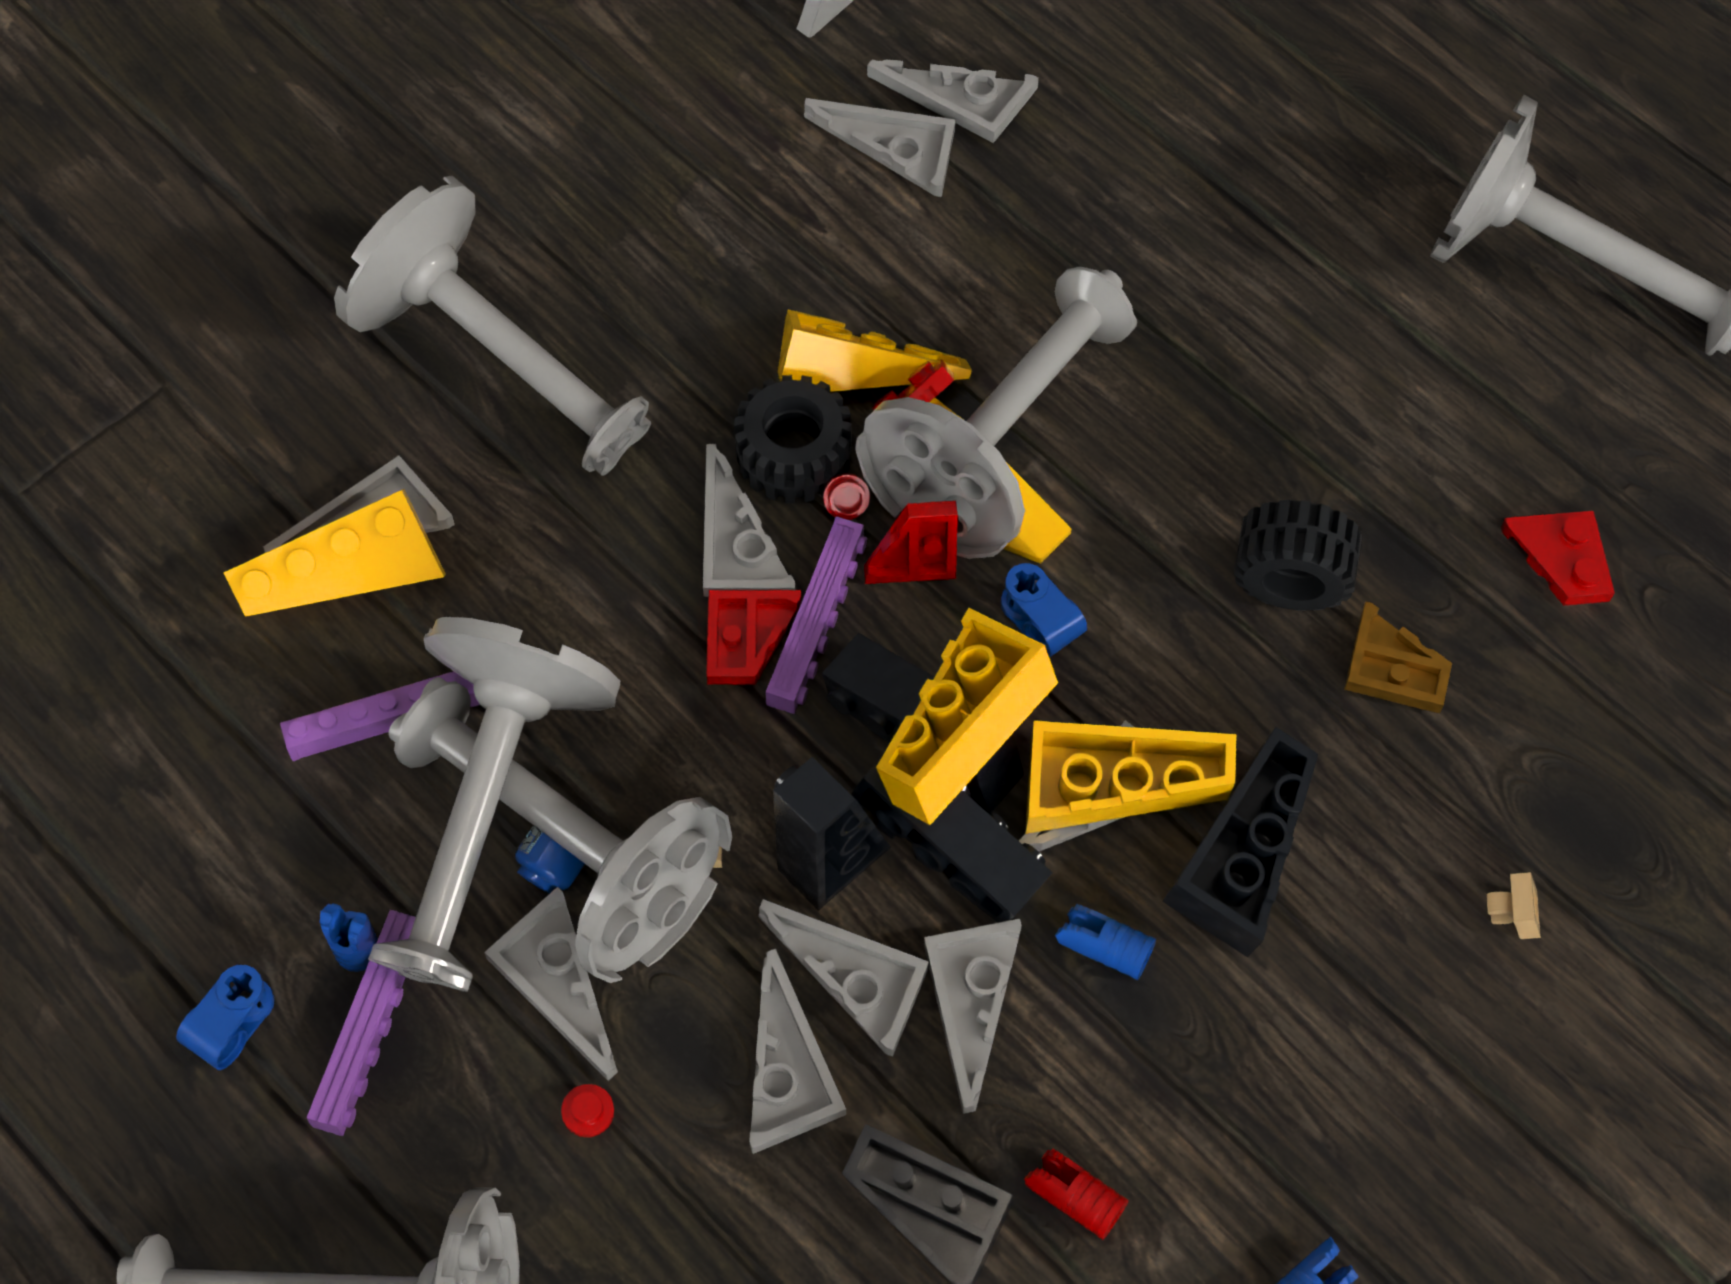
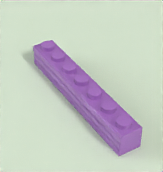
M840 517L835 518L765 692L767 706L795 714L798 704L804 705L808 694V688L805 686L808 679L813 680L818 669L816 658L818 653L824 654L828 643L826 633L828 628L833 629L838 618V611L835 610L838 603L843 604L848 592V587L845 586L848 578L853 579L858 566V562L855 561L857 554H863L866 548L868 538L864 537L863 524Z
M454 671L436 676L441 677L446 682L456 681L467 688L471 698L470 707L480 705L474 695V685ZM436 677L281 722L280 726L284 741L292 761L389 732L394 720L409 711L412 705L420 698L427 683Z
M390 910L377 943L409 939L416 917ZM369 960L307 1115V1120L313 1128L343 1136L346 1127L350 1128L356 1116L355 1104L358 1097H363L368 1086V1078H366L370 1066L374 1067L380 1055L379 1043L382 1036L386 1037L390 1031L392 1010L394 1007L399 1006L403 997L402 985L405 977L399 975L397 971Z

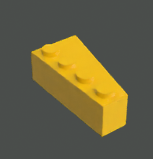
M402 489L224 572V575L246 617L443 578L446 573L405 489Z
M968 608L961 620L963 629L956 641L950 640L941 654L943 663L933 680L927 679L920 690L919 696L921 701L914 714L907 715L876 766L892 804L929 825L933 823L1058 684L1044 644L971 608Z
M1034 721L1030 738L1025 834L1228 800L1235 784L1236 734Z

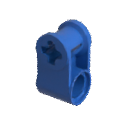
M1022 563L1014 566L1008 572L1005 580L1006 589L1003 591L1000 600L1001 609L1024 635L1045 645L1049 658L1087 631V622L1081 610L1057 588L1041 568L1030 563Z
M235 965L228 968L220 975L217 982L201 1002L186 1015L178 1028L177 1042L217 1070L227 1068L239 1056L248 1039L273 1009L274 994L272 989L263 981L262 976L253 967ZM230 982L235 984L232 988L230 987ZM243 991H246L247 993H252L251 996L247 999L243 996H239L240 993Z

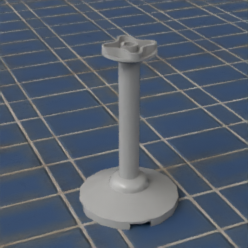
M1523 95L1513 109L1514 112L1522 115L1518 123L1509 119L1502 132L1499 131L1450 215L1452 217L1444 230V233L1451 236L1449 242L1438 238L1430 257L1445 263L1488 226L1504 227L1514 219H1517L1707 322L1705 354L1710 356L1717 350L1726 354L1731 349V289L1727 291L1534 186L1536 171L1527 160L1538 102Z
M454 176L444 177L443 180L449 185H443L432 192L426 190L422 185L410 191L382 215L351 256L359 264V267L351 278L347 291L340 285L337 287L334 297L336 315L348 326L359 332H364L384 326L402 315L412 305L419 306L433 301L590 436L582 460V467L589 472L596 470L602 476L609 473L625 451L640 440L650 428L651 421L645 417L649 402L640 396L614 409L456 274L458 268L457 253L467 238L476 213L475 194Z
M1085 267L1067 269L1057 279L1054 291L1057 306L1062 315L966 421L940 405L910 397L883 401L865 419L864 431L856 440V454L864 479L881 505L894 518L903 511L908 503L956 500L958 512L957 556L967 559L994 557L1020 533L1025 508L1019 484L1001 453L994 446L1089 338L1106 344L1117 343L1124 340L1135 329L1137 319L1133 313L1130 301L1122 290L1123 284L1120 277L1111 270L1099 272Z
M441 617L435 620L433 629L430 628L429 633L425 634V649L442 664L474 685L475 698L486 711L409 939L373 944L368 960L393 969L399 975L411 980L439 984L468 992L473 975L449 952V948L524 723L542 719L548 714L549 710L602 711L615 707L621 681L607 667L580 651L562 644L559 655L552 654L540 648L520 643L523 632L521 629L473 618Z
M436 677L427 683L420 698L412 705L409 711L394 720L388 735L395 742L394 751L401 764L409 768L424 767L442 756L465 773L478 735L477 732L465 724L469 716L471 704L467 688L456 681L446 682L441 677ZM513 759L499 800L598 873L597 880L579 917L575 949L580 965L593 976L609 983L621 981L622 977L616 972L627 969L637 961H641L647 967L660 960L688 932L711 899L718 884L709 875L717 860L719 847L721 846L727 852L730 851L732 832L728 815L701 797L674 802L648 818L624 841Z
M476 1187L464 1192L450 1214L438 1257L425 1265L419 1277L180 1269L175 1267L173 1251L168 1240L160 1234H152L143 1238L136 1247L133 1256L122 1257L117 1268V1284H519L520 1262L516 1226L512 1213H498L494 1198L492 1197L501 1196V1192L492 1187Z

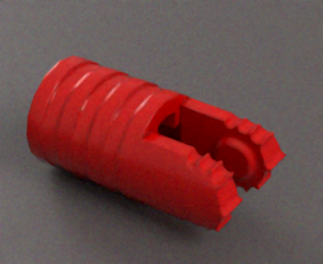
M1054 1148L1047 1150L1041 1158L1043 1160V1168L1038 1169L1037 1167L1024 1178L1026 1187L1103 1240L1119 1220L1129 1200Z

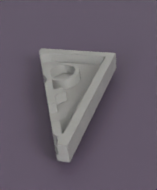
M872 59L867 65L868 77L945 118L956 119V124L992 143L997 140L1037 90L1039 79L1030 74H1025L1024 81L995 78L996 71L992 70L971 71L964 67L930 64V71L903 68V61L888 59L883 61Z
M707 444L703 559L704 597H709V590H795V581L792 575H788L777 555V548L772 539L762 529V522L746 493H742L733 477L732 468L725 455L720 453L716 444Z

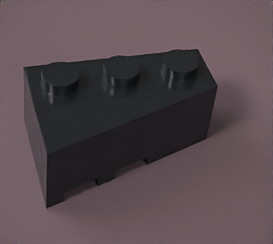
M865 1124L842 1172L845 1179L951 1284H976L1013 1204L1012 1194Z

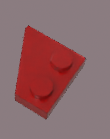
M942 359L934 366L927 361L907 378L911 383L910 386L898 395L893 390L878 400L872 406V409L874 411L883 401L906 397L930 402L954 381L953 372Z
M956 500L908 503L865 563V584L956 579L958 526Z
M1594 511L1509 517L1504 519L1501 526L1504 536L1507 539L1514 537L1528 554L1526 562L1537 575L1546 579L1549 589L1563 606L1611 601L1615 591Z
M709 590L707 685H756L800 608L801 590Z

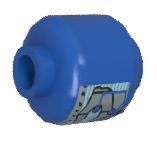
M534 825L515 852V859L521 866L517 873L548 894L557 887L563 891L571 887L585 863Z

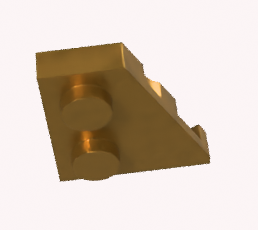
M1365 601L1344 690L1440 714L1444 706L1452 663L1434 649H1428L1423 646L1419 638L1405 627H1402L1400 630L1395 628L1378 615L1380 608L1373 603Z

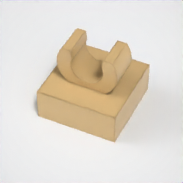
M1531 872L1510 874L1511 893H1487L1488 914L1491 915L1492 924H1509L1514 922L1520 939L1541 938L1537 889Z

